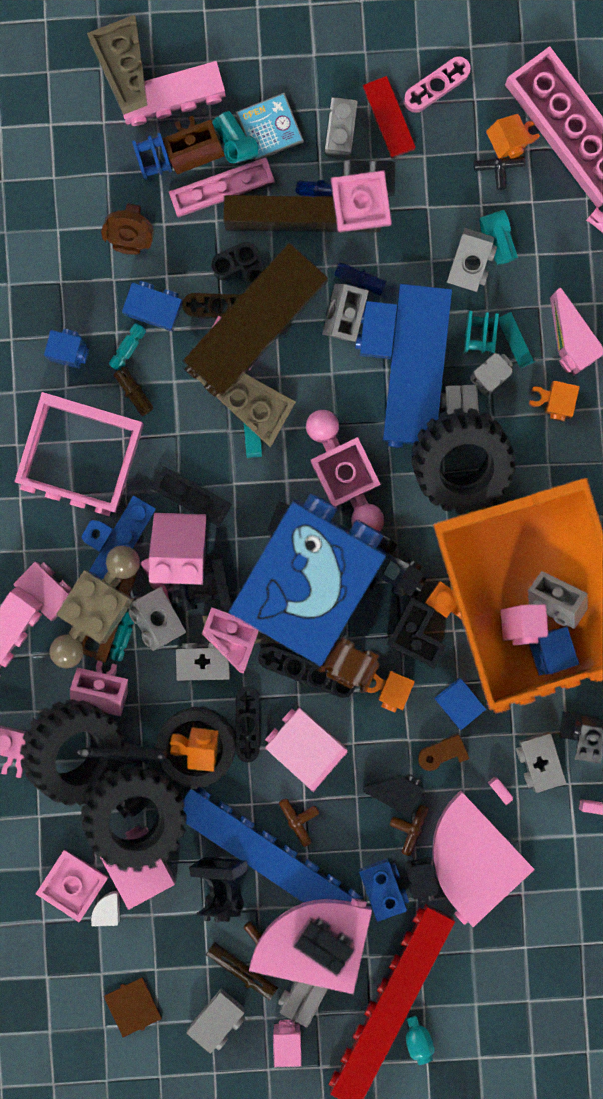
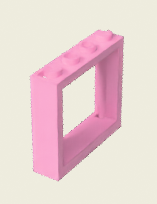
M42 392L15 482L21 484V490L35 494L36 489L45 491V497L57 501H60L61 497L71 499L70 505L85 509V505L88 504L96 507L94 512L110 516V512L117 513L144 424L140 421ZM49 407L132 431L111 503L28 478Z

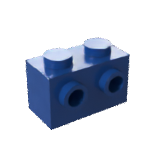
M139 281V284L132 282L122 310L123 315L173 332L182 307V299L178 298L179 294L164 289L163 293L153 290L154 285L144 281Z
M366 301L361 319L363 324L362 334L358 333L355 349H360L359 356L391 359L397 304Z
M63 329L61 333L50 330L44 356L51 362L80 369L81 363L86 364L89 349L86 348V343L76 331Z
M387 858L359 869L377 922L407 911L405 904L409 903L405 889L398 888L396 879H399L400 875L395 863L390 865Z

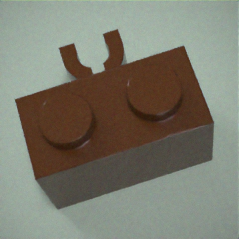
M190 116L188 117L190 121L189 128H182L180 121H177L175 125L178 132L162 138L169 160L177 175L225 156L220 139L211 120L197 125L194 117Z

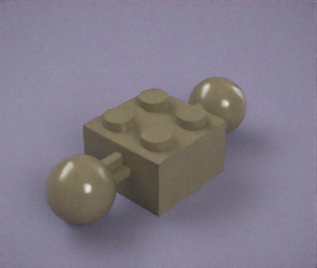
M121 545L113 548L108 553L106 558L108 572L103 579L87 570H84L56 614L73 626L68 635L57 637L50 646V657L57 666L72 668L81 661L84 652L81 642L86 635L99 643H107L134 600L116 588L121 579L132 577L139 569L140 559L133 548Z

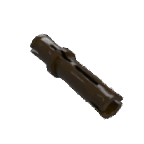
M216 942L213 943L206 953L207 957L244 982L246 988L249 989L251 987L268 1001L271 1000L279 988L261 976L260 973L249 971V966ZM222 956L225 957L227 960H229V961L232 962L234 965H236L237 967H239L240 970H237L235 967H233L231 964H229L228 962H226V961H225L224 959H222L221 957H222ZM244 972L247 973V974L250 975L252 978H254V979L257 980L259 983H261L263 986L258 985L256 982H254L252 979H250L249 977H247V976L244 975L243 973H244Z

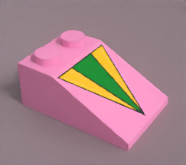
M559 288L550 297L558 352L561 357L559 362L567 373L571 372L574 376L603 355V347L564 291Z

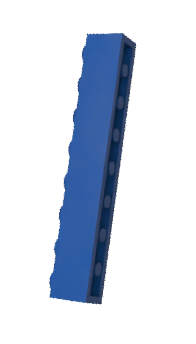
M191 788L183 799L185 805L183 809L187 814V825L239 860H246L248 866L303 903L320 899H336L351 902L352 898L363 899V896L354 889L350 888L347 891L341 887L340 884L342 882L335 876L328 874L326 877L318 871L320 867L311 860L307 859L304 862L296 857L298 852L285 844L282 847L275 842L277 838L268 831L263 830L261 833L253 828L255 823L242 815L241 818H238L231 813L233 808L223 801H220L218 804L210 799L212 794L204 788Z

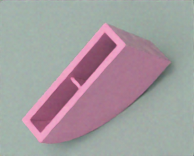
M461 790L451 799L443 810L435 828L432 846L433 864L443 892L457 909L454 914L464 925L469 922L474 927L533 872L534 868Z
M352 898L351 902L336 899H320L294 906L277 917L263 932L254 949L249 971L353 994L371 916V907L366 906V901ZM310 917L315 920L317 917H321L331 925L329 928L337 935L341 931L354 940L352 945L355 946V952L338 977L293 947L295 938Z

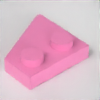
M211 607L202 634L240 673H244L259 630L232 614Z

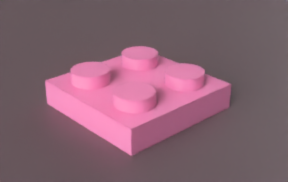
M384 171L331 178L338 232L391 225Z
M64 849L36 892V895L80 922L109 877Z

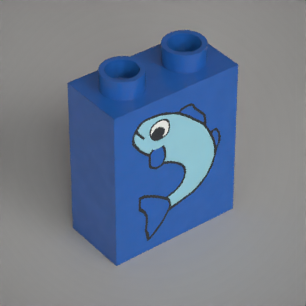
M310 493L305 503L294 499L228 613L321 666L384 560L386 551L378 547L384 536L382 533L359 520L355 521L351 530L332 520L338 508L321 497Z

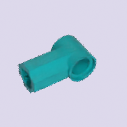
M230 111L223 112L214 119L212 123L225 144L224 155L228 162L233 164L257 157L259 150L257 141L254 137L244 134Z
M505 210L480 217L479 224L482 233L494 237L493 245L497 246L494 255L496 266L517 259L518 256L510 235L511 227Z

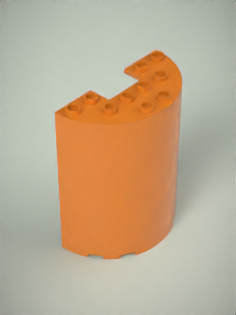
M587 478L433 524L490 710L494 709V712L498 713L510 709L509 704L514 702L520 705L536 701L534 696L541 695L542 697L556 692L555 688L559 686L568 689L581 685V679L590 678L591 681L596 680V682L603 680V531ZM543 571L588 593V609L575 629L569 626H562L553 618L547 616L548 631L568 627L579 665L553 674L539 676L529 644L512 645V641H503L501 609L529 605L528 590L540 572Z

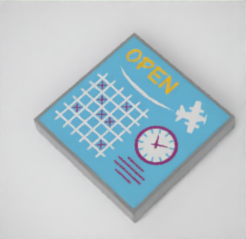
M284 93L236 112L244 134L254 137L257 141L259 150L255 161L303 143V138Z

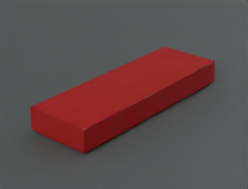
M385 76L363 85V90L391 159L415 150V144L388 77Z

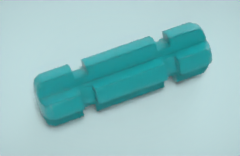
M137 323L132 326L130 335H126L116 351L117 355L113 356L109 362L112 368L117 371L122 370L121 368L126 364L125 360H129L138 346V340L142 339L145 335L146 329Z
M126 611L121 619L122 623L119 624L113 641L114 648H111L109 658L118 662L123 660L124 648H127L133 629L131 626L134 625L129 616V611Z

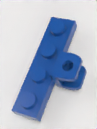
M133 496L114 529L103 522L91 520L82 534V539L87 545L100 553L89 571L103 579L108 572L106 567L108 553L113 548L121 545L134 549L156 508ZM96 529L100 531V536L97 539L92 535Z

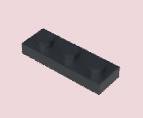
M165 466L151 488L195 514H206V520L218 527L221 526L232 507L231 503Z

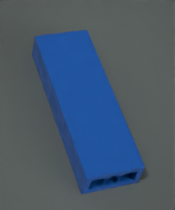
M400 284L382 439V441L388 442V447L403 448V444L413 445L415 441H419L417 436L419 431L428 428L427 422L432 418L435 421L438 420L452 289Z

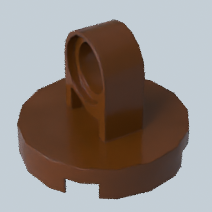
M127 203L125 211L112 212L105 217L101 234L105 242L108 240L113 244L112 249L115 251L136 255L140 253L141 249L147 248L148 250L154 237V230L148 219L140 215L141 205Z

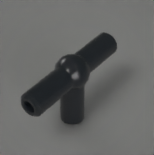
M524 156L512 159L510 157L500 159L496 157L495 159L474 161L473 165L474 171L495 169L496 189L505 190L507 188L505 168L525 167L526 161Z

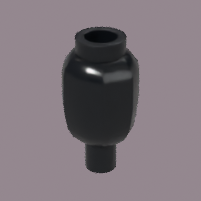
M133 796L123 800L115 808L124 818L128 815L134 817L145 809L151 799L144 796Z

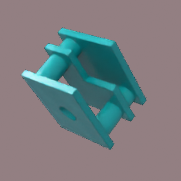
M469 311L466 319L463 354H467L470 349L480 350L482 354L485 351H489V356H492L495 353L499 314H495L493 318H489V313H485L483 317H473V311ZM471 326L482 327V341L470 340ZM487 328H492L490 342L486 341Z

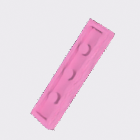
M265 157L169 191V195L177 217H181L223 202L224 195H243L274 184L275 181Z

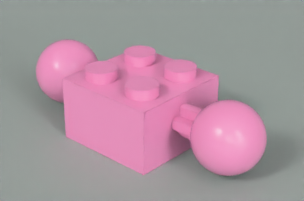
M328 410L313 412L307 419L306 431L311 439L323 444L326 453L311 459L310 462L329 502L337 507L350 501L354 509L351 516L352 526L356 520H359L380 532L384 526V515L380 508L373 504H368L364 493L379 487L381 484L359 438L357 437L340 445L336 437L339 431L337 417Z

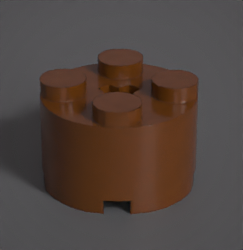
M344 638L335 641L318 671L324 672L327 670L326 676L351 689L354 685L360 686L359 692L366 693L380 665L377 662L379 656L368 650L360 652L354 649L355 644Z

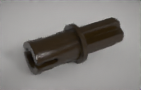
M125 366L121 368L122 371L118 370L113 376L125 391V398L131 400L141 416L149 414L153 410V406L142 391L143 386L141 384L138 385L128 367Z

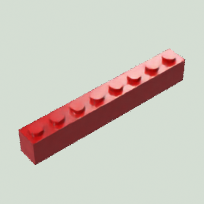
M425 904L423 909L418 908L412 920L415 922L412 931H406L400 943L403 946L400 954L393 956L388 966L391 971L387 979L383 977L376 991L379 992L375 1002L372 1000L369 1002L364 1013L367 1016L364 1024H358L352 1038L355 1041L351 1049L346 1047L340 1059L343 1064L339 1072L335 1070L328 1082V1085L331 1086L330 1095L338 1099H364L455 923L453 917L428 904Z

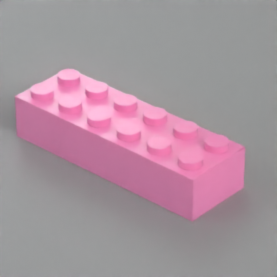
M549 46L507 78L505 86L534 122L535 126L594 205L599 208L603 205V116Z

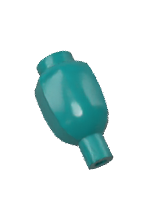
M416 1015L406 1018L409 1026L406 1033V1044L411 1058L417 1060L418 1065L433 1061L432 1055L435 1049L428 1030L419 1025Z

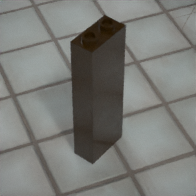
M224 195L225 231L338 232L334 197ZM381 227L345 232H381Z
M288 243L183 359L184 364L187 365L184 370L195 380L199 376L206 382L203 387L211 395L216 397L219 394L223 398L328 283V277Z

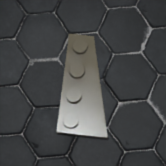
M135 15L87 33L91 46L123 115L147 106Z
M244 374L223 398L219 394L216 396L270 448L296 403L294 400L247 374ZM199 376L197 377L199 382L203 385L206 384Z

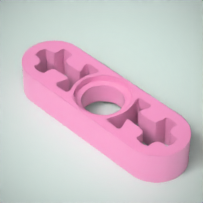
M455 57L412 86L405 94L404 104L406 108L411 112H420L464 82L470 73L469 62L463 57ZM456 64L458 67L463 65V75L459 73L453 75L450 79L453 83L450 84L447 76L453 72L454 65ZM434 78H440L444 81L445 87L441 91H434L430 87V81ZM422 86H425L431 98L429 99L426 94L421 98L420 105L416 102L411 104V95L419 96L424 92Z

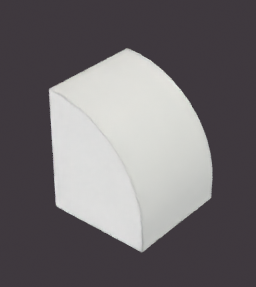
M118 890L107 893L99 900L92 913V926H116L119 924L120 900Z

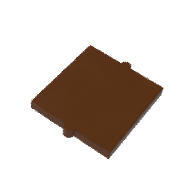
M143 977L126 985L121 984L120 988L103 996L122 1037L138 1030L144 1031L146 1026L162 1019Z

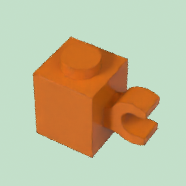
M519 114L498 119L486 131L499 159L507 156L510 159L520 156L524 153L523 149L528 144L534 143L540 137L539 134L532 135L528 131L534 125L533 121H528L523 125Z
M558 381L551 383L549 391L535 386L531 391L538 392L540 400H530L529 405L539 407L547 402L544 413L549 414L552 420L565 422L566 418L570 419L573 417L580 386Z
M438 581L423 603L445 618L452 612L462 620L453 590L441 581Z
M390 670L386 680L375 674L373 678L376 680V685L372 688L368 687L367 692L374 693L381 690L378 700L383 702L381 707L392 712H396L397 708L403 710L415 681Z
M192 728L189 740L183 735L172 734L170 754L177 756L188 755L187 769L214 772L218 753V731Z

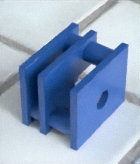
M160 133L157 134L158 137L151 138V136H148L149 140L139 143L132 141L144 180H147V176L157 173L163 175V171L168 170L169 173L172 172ZM161 146L165 161L159 162L155 151L156 147ZM152 149L156 164L144 167L140 152Z
M568 627L550 630L547 637L538 638L539 643H529L539 676L553 674L579 665Z
M458 678L434 698L460 730L486 710L461 678Z

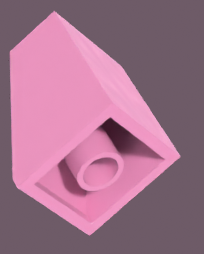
M154 513L149 555V583L202 584L206 565V514Z
M299 707L296 711L291 709L282 719L285 724L279 731L274 728L265 740L268 744L265 748L309 789L314 791L348 750L346 746Z

